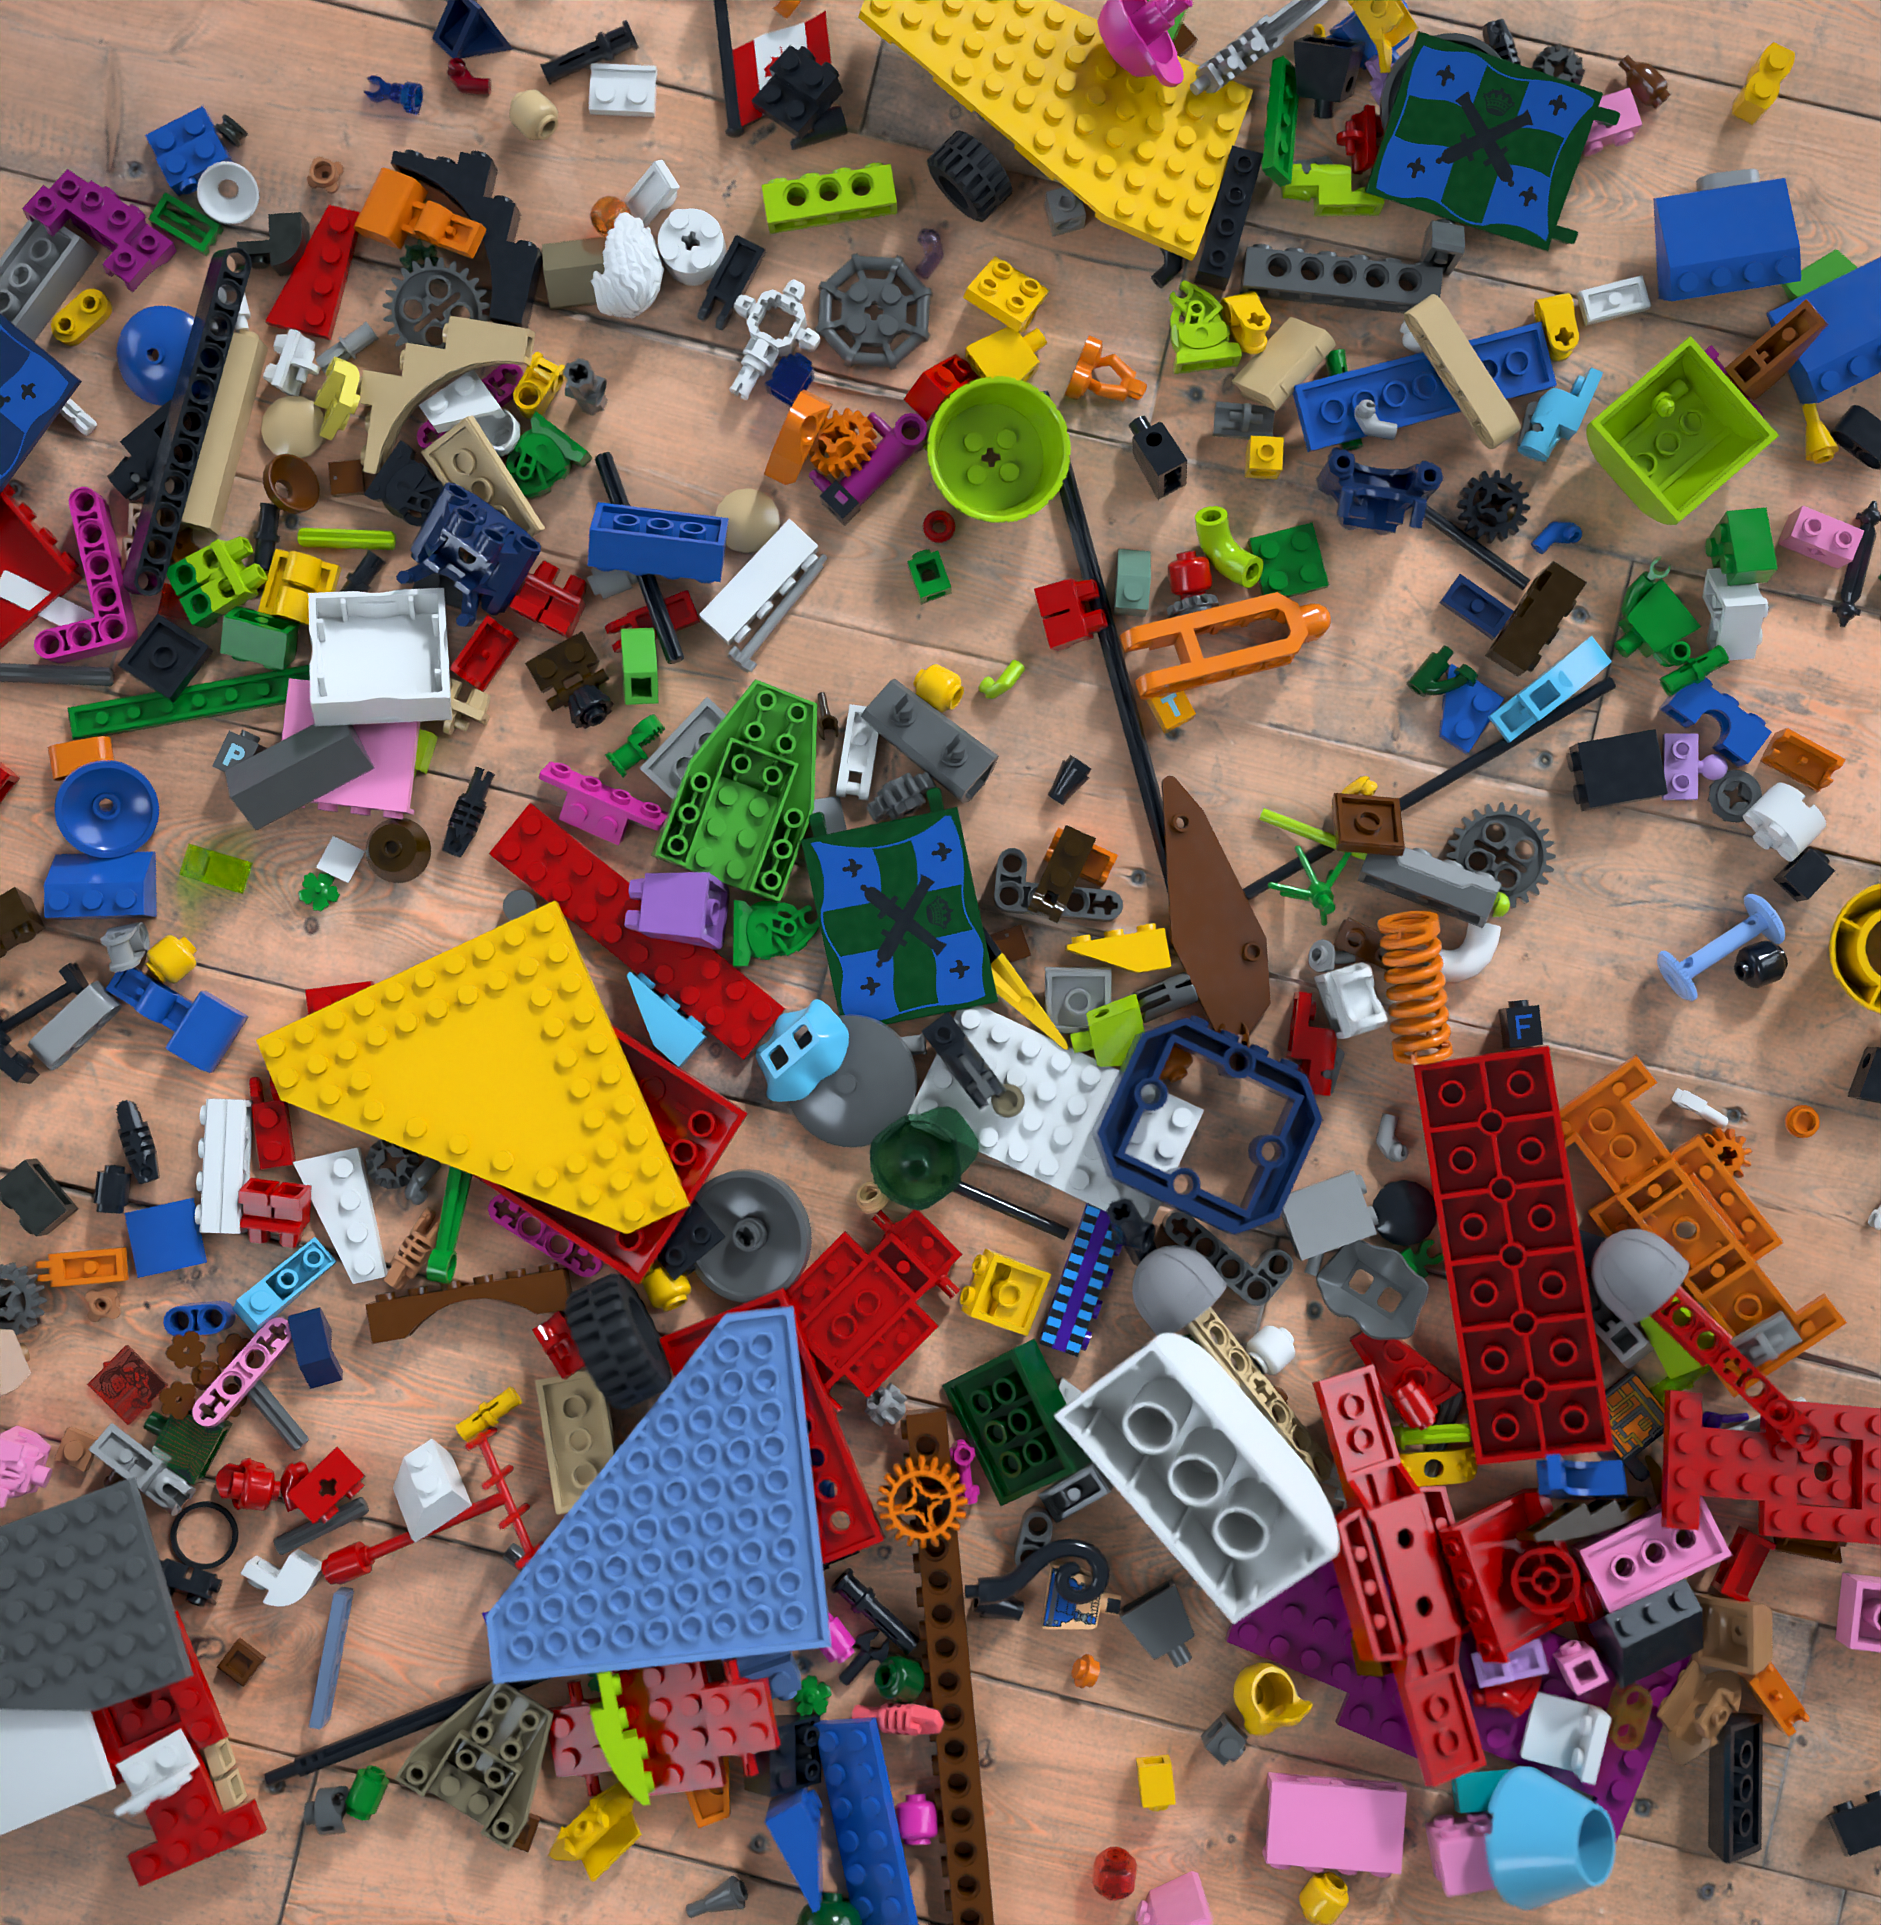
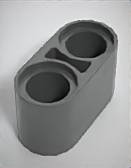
M1041 1506L1030 1507L1024 1512L1014 1549L1016 1566L1023 1562L1020 1559L1022 1552L1027 1549L1036 1551L1050 1543L1053 1523L1050 1513ZM1039 1516L1047 1521L1043 1530L1033 1531L1028 1527V1523L1033 1517Z

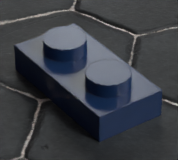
M1462 574L1456 577L1439 601L1444 607L1492 640L1496 638L1514 612Z

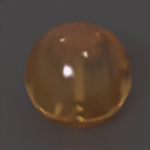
M608 195L599 198L592 206L590 212L591 223L596 231L606 238L607 232L615 228L614 223L617 216L624 212L631 215V211L628 205L619 197Z

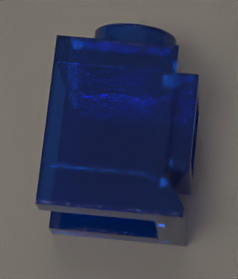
M797 352L795 355L790 353L787 358L783 356L771 374L772 379L765 382L767 393L792 407L799 393L802 390L807 391L815 378L814 368L811 367L812 362Z

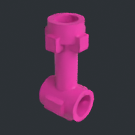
M958 1439L950 1448V1459L956 1461L957 1472L960 1474L959 1484H965L966 1491L957 1496L967 1497L968 1504H974L978 1502L977 1495H980L979 1486L972 1485L970 1462L975 1456V1448L969 1446L964 1439Z

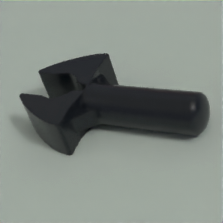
M878 1628L863 1632L856 1637V1642L861 1645V1651L839 1675V1680L844 1685H849L869 1661L878 1660L882 1663L887 1658L889 1638L883 1642L880 1648H874L870 1651L871 1640L880 1632Z

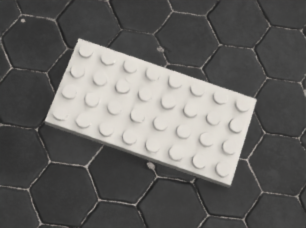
M982 1006L957 1010L953 1018L1002 1085L1013 1084L1020 1088L1025 1099L1024 1107L1017 1116L1005 1118L994 1111L990 1097L987 1099L989 1105L979 1110L940 1056L936 1054L907 1118L1103 1211H1107L1111 1202H1116L1122 1197L1132 1200L1143 1221L1152 1223L1161 1202L1107 1177L1091 1133L1119 1070L1111 1066H1097L1096 1059L1081 1052L1074 1053V1050L1070 1047L1069 1050L1063 1049L1051 1038ZM1150 1085L1144 1086L1141 1090V1098L1145 1103L1150 1104L1155 1099V1091ZM1168 1093L1167 1101L1163 1107L1155 1111L1143 1112L1125 1153L1164 1172L1178 1167L1204 1110Z

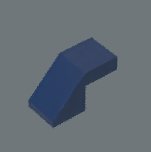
M321 1307L288 1316L298 1366L310 1389L343 1380V1370L331 1349L332 1329Z

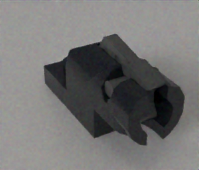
M171 399L120 441L132 456L129 458L125 456L107 477L114 487L130 502L146 495ZM186 414L184 415L182 422L186 421L189 418ZM174 451V457L178 460L179 456Z
M946 1012L921 1031L979 1110L989 1105L987 1099L995 1094L999 1098L1006 1092L1002 1083L949 1012Z

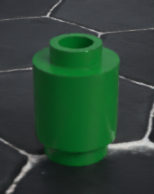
M368 1765L367 1768L358 1770L345 1800L347 1804L345 1811L348 1815L367 1821L370 1820L372 1814L377 1812L389 1784V1779L385 1776L386 1772L383 1769Z

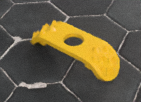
M1473 1446L1455 1450L1399 1453L1401 1463L1418 1487L1465 1483L1473 1480L1477 1474L1478 1465L1476 1464ZM1436 1459L1442 1463L1443 1469L1439 1476L1428 1477L1425 1475L1424 1466L1429 1460Z

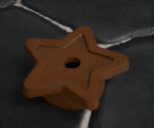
M187 527L177 534L171 556L176 563L201 549L192 540V527ZM179 543L182 544L181 549H177Z

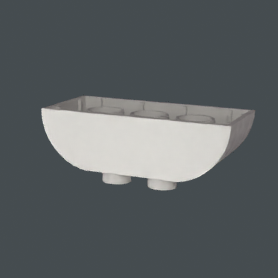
M1172 1333L1159 1335L1054 1415L1233 1624L1337 1555L1339 1540L1335 1519L1320 1485L1309 1468L1219 1363L1204 1349L1183 1336Z

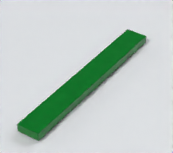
M310 665L186 686L174 703L161 694L152 692L68 707L72 739L76 741L92 737L109 736L286 704L289 678L310 681Z

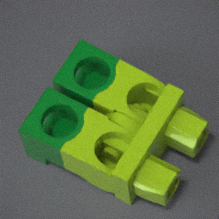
M239 536L229 541L217 539L210 543L209 546L168 567L166 575L176 595L182 597L179 600L193 626L209 628L218 622L217 619L232 610L235 606H241L248 599H253L259 595L257 588L264 584L268 578L259 564L254 563L245 568L242 559L253 554V548L247 538Z

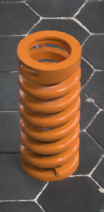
M1409 911L1385 916L1378 921L1380 933L1394 934L1382 937L1380 939V946L1384 949L1396 951L1384 954L1382 956V963L1386 966L1397 968L1386 971L1384 973V980L1391 984H1398L1386 990V997L1392 1001H1399L1388 1007V1014L1392 1017L1400 1018L1390 1023V1031L1397 1035H1403L1392 1040L1393 1059L1396 1062L1409 1065L1430 1064L1445 1060L1453 1054V1046L1448 1040L1451 1035V1028L1446 1023L1449 1018V1010L1444 1006L1447 1002V993L1443 989L1446 982L1445 976L1441 972L1444 966L1443 958L1439 955L1442 950V944L1437 938L1440 932L1439 916L1429 911ZM1422 944L1429 946V947H1427V948L1424 949V950H1421V949H1405V948H1411V947L1419 946V945H1422ZM1422 962H1429V963H1431L1430 965H1428V966H1426V967H1423V966H1410V965H1415V964H1419V963H1422ZM1425 979L1433 980V981L1430 982L1429 984H1427V983H1413V982H1418V981L1425 980ZM1427 996H1433V997H1435V998L1432 999L1431 1001H1430V1000H1416V999H1421V998H1424V997H1427ZM1429 1013H1435V1014H1437V1015L1434 1016V1017H1425V1016H1423V1015H1426V1014H1429ZM1434 1029L1439 1031L1436 1034H1432V1030ZM1430 1048L1440 1049L1429 1055L1418 1056L1417 1051ZM1406 1052H1413L1411 1055L1404 1054Z

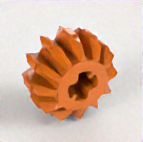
M1713 1128L1712 1135L1703 1133L1701 1137L1717 1157L1723 1151L1727 1152V1157H1723L1721 1163L1729 1173L1736 1178L1744 1177L1740 1167H1750L1752 1165L1750 1161L1744 1160V1155L1752 1153L1751 1148H1742L1746 1138L1744 1136L1735 1137V1130L1730 1128L1725 1132L1721 1128Z

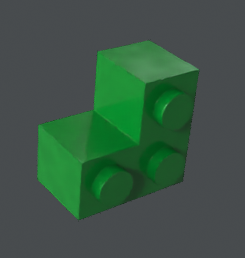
M1767 507L1726 511L1705 543L1706 554L1708 557H1711L1713 568H1720L1722 574H1726L1728 586L1767 583L1778 570Z

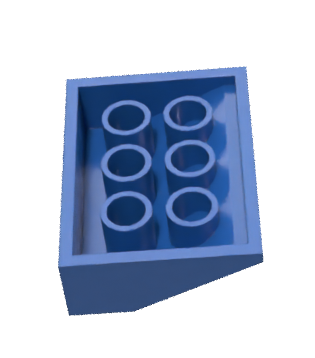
M1785 178L1653 198L1658 299L1678 301L1801 281L1800 244Z
M1881 256L1766 313L1772 328L1807 299L1828 323L1826 328L1788 370L1800 404L1820 403L1881 372Z

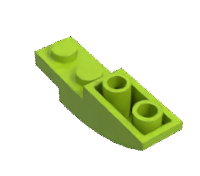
M611 1671L597 1672L603 1702L591 1704L590 1713L601 1749L610 1767L629 1793L643 1806L650 1805L648 1793L655 1792L651 1771L644 1773L642 1760L648 1758L645 1737L638 1739L636 1729L622 1732V1729L629 1727L625 1707L618 1709L616 1695L622 1694L619 1674L612 1675Z

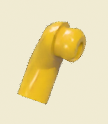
M1361 776L1346 786L1341 793L1373 796L1378 786L1370 780V777Z

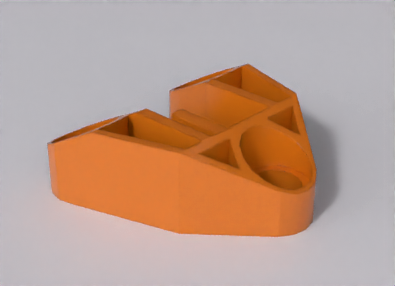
M802 390L799 393L782 425L764 475L784 485L796 482L818 431L822 428L824 420L832 407L830 402L806 390Z

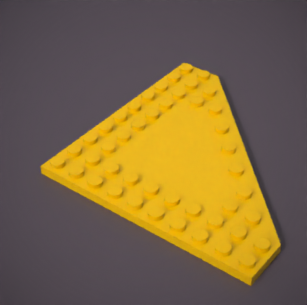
M556 901L550 902L256 1039L280 1100L615 1230L630 1234L690 1206L561 908Z

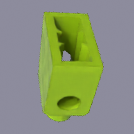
M1136 994L1087 1012L1089 1030L1070 1034L1074 1053L1094 1049L1097 1066H1122L1135 1035L1145 1032Z

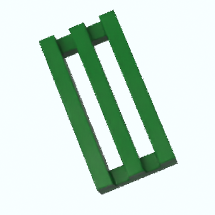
M167 192L163 194L148 218L152 224L205 256H208L211 244L214 246L216 243L217 234L221 235L224 230L221 225ZM168 204L210 228L208 233L166 209ZM161 215L202 238V243L161 220Z

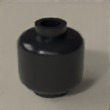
M1761 941L1739 950L1736 956V963L1734 964V971L1738 979L1744 981L1749 987L1760 988L1782 979L1788 966V960L1780 946L1770 941Z

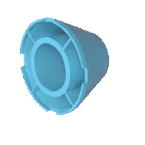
M1519 1766L1508 1771L1502 1777L1493 1793L1488 1813L1494 1814L1492 1835L1486 1834L1485 1839L1489 1871L1493 1883L1504 1901L1510 1906H1516L1522 1910H1533L1604 1883L1612 1870L1615 1857L1614 1829L1607 1812L1599 1805L1534 1767Z

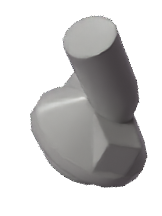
M1322 939L1316 941L1310 948L1308 961L1313 970L1329 972L1334 970V964L1355 963V955L1344 950L1335 951L1330 941Z

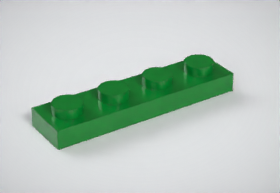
M1284 55L1272 60L1271 76L1269 78L1270 90L1267 103V122L1264 132V153L1261 161L1262 171L1279 187L1291 184L1299 103L1295 67Z

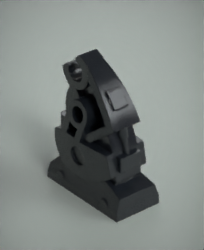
M400 440L364 495L374 501H382L390 513L404 519L407 523L414 526H422L444 486L441 481L430 473V468L414 460L417 451ZM412 510L421 512L422 517H414L410 513Z

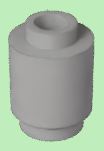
M596 567L591 568L593 575L587 577L594 595L601 594L603 599L632 588V584L638 582L636 575L631 574L629 571L613 570L606 572L598 570Z

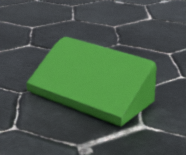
M1835 249L1802 269L1801 281L1780 285L1790 301L1857 267L1839 250Z

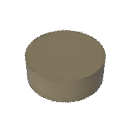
M1003 1084L1006 1092L999 1098L995 1094L991 1097L992 1107L1002 1117H1015L1022 1111L1025 1104L1023 1092L1013 1084Z

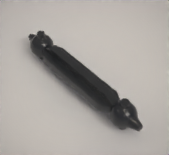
M1872 501L1868 508L1856 515V519H1860L1862 523L1859 529L1864 530L1853 561L1848 563L1841 589L1842 603L1832 608V613H1836L1839 618L1840 627L1843 628L1849 620L1855 616H1860L1861 609H1857L1855 603L1861 597L1876 539L1874 526L1881 522L1877 501Z

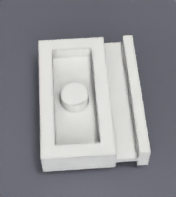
M591 63L590 114L655 117L656 66Z

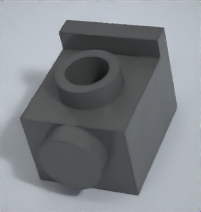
M1224 1712L1201 1735L1204 1747L1223 1766L1230 1760L1232 1762L1236 1761L1246 1749L1244 1745L1247 1743L1248 1736Z

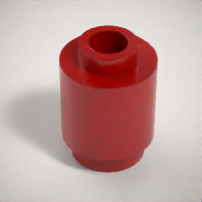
M1408 1378L1390 1391L1393 1397L1392 1403L1410 1429L1418 1428L1421 1431L1436 1421L1434 1416L1437 1414L1438 1409L1420 1383H1415L1412 1378Z

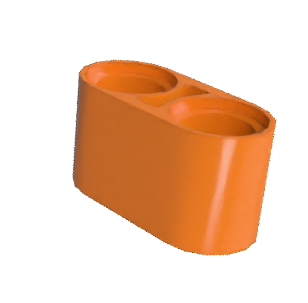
M92 737L48 747L54 781H64L75 769L90 762L100 760L115 761L110 737Z

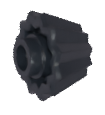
M594 685L580 687L569 696L568 707L571 722L575 724V728L583 727L586 729L590 726H596L603 722L606 716L612 712L611 708L614 703Z

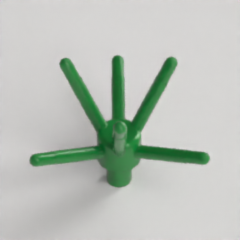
M1298 845L1295 847V851L1311 885L1305 890L1270 882L1268 887L1279 890L1281 896L1311 902L1315 908L1319 909L1321 924L1326 926L1328 923L1327 914L1333 913L1336 909L1333 903L1334 894L1331 891V887L1346 865L1352 852L1344 853L1335 869L1328 871L1326 881L1323 882L1317 880L1302 848Z

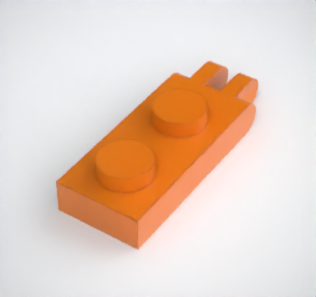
M126 1247L48 1254V1260L35 1262L36 1268H49V1274H39L36 1282L50 1281V1287L129 1280Z

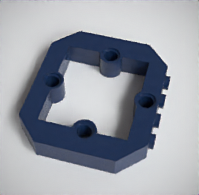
M1191 1015L1190 1019L1181 1018L1135 1035L1091 1133L1107 1177L1225 1233L1236 1235L1280 1217L1323 1119L1307 1075L1297 1071L1299 1065L1284 1058H1281L1278 1062L1268 1057V1050L1255 1044H1251L1250 1047L1238 1043L1240 1037L1223 1029H1221L1220 1033H1217L1208 1028L1209 1022ZM1173 1046L1215 1065L1219 1073L1225 1078L1245 1079L1287 1100L1272 1135H1259L1249 1144L1248 1155L1257 1168L1239 1207L1200 1189V1178L1192 1169L1175 1167L1164 1172L1125 1153L1143 1112L1158 1110L1167 1101V1087L1159 1080V1076ZM1233 1053H1237L1242 1058V1067L1238 1071H1234L1229 1065V1059ZM1146 1085H1150L1155 1091V1099L1150 1104L1145 1103L1141 1098V1090ZM1267 1142L1271 1143L1275 1150L1274 1156L1269 1161L1262 1156V1147ZM1183 1175L1187 1179L1188 1185L1187 1189L1179 1194L1174 1189V1180L1177 1176Z

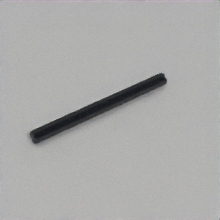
M610 452L597 455L595 462L610 504L630 506L613 456ZM655 574L636 575L667 663L675 664L682 661L684 655Z

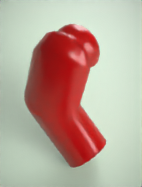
M302 1461L296 1464L290 1463L286 1466L280 1479V1492L287 1512L298 1509V1507L286 1494L309 1473L307 1465Z

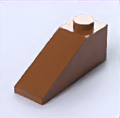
M1805 299L1724 369L1741 390L1755 401L1786 374L1826 328L1828 323L1813 305Z

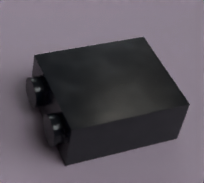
M1656 729L1581 742L1569 747L1570 753H1567V764L1570 772H1574L1576 785L1573 786V795L1576 804H1580L1581 811L1659 798L1668 794Z

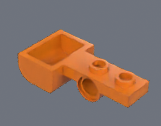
M381 168L354 225V229L362 236L400 250L407 236H411L472 259L487 230L481 223L453 214L438 203L427 201L426 204L423 203L428 191L416 179L387 168Z

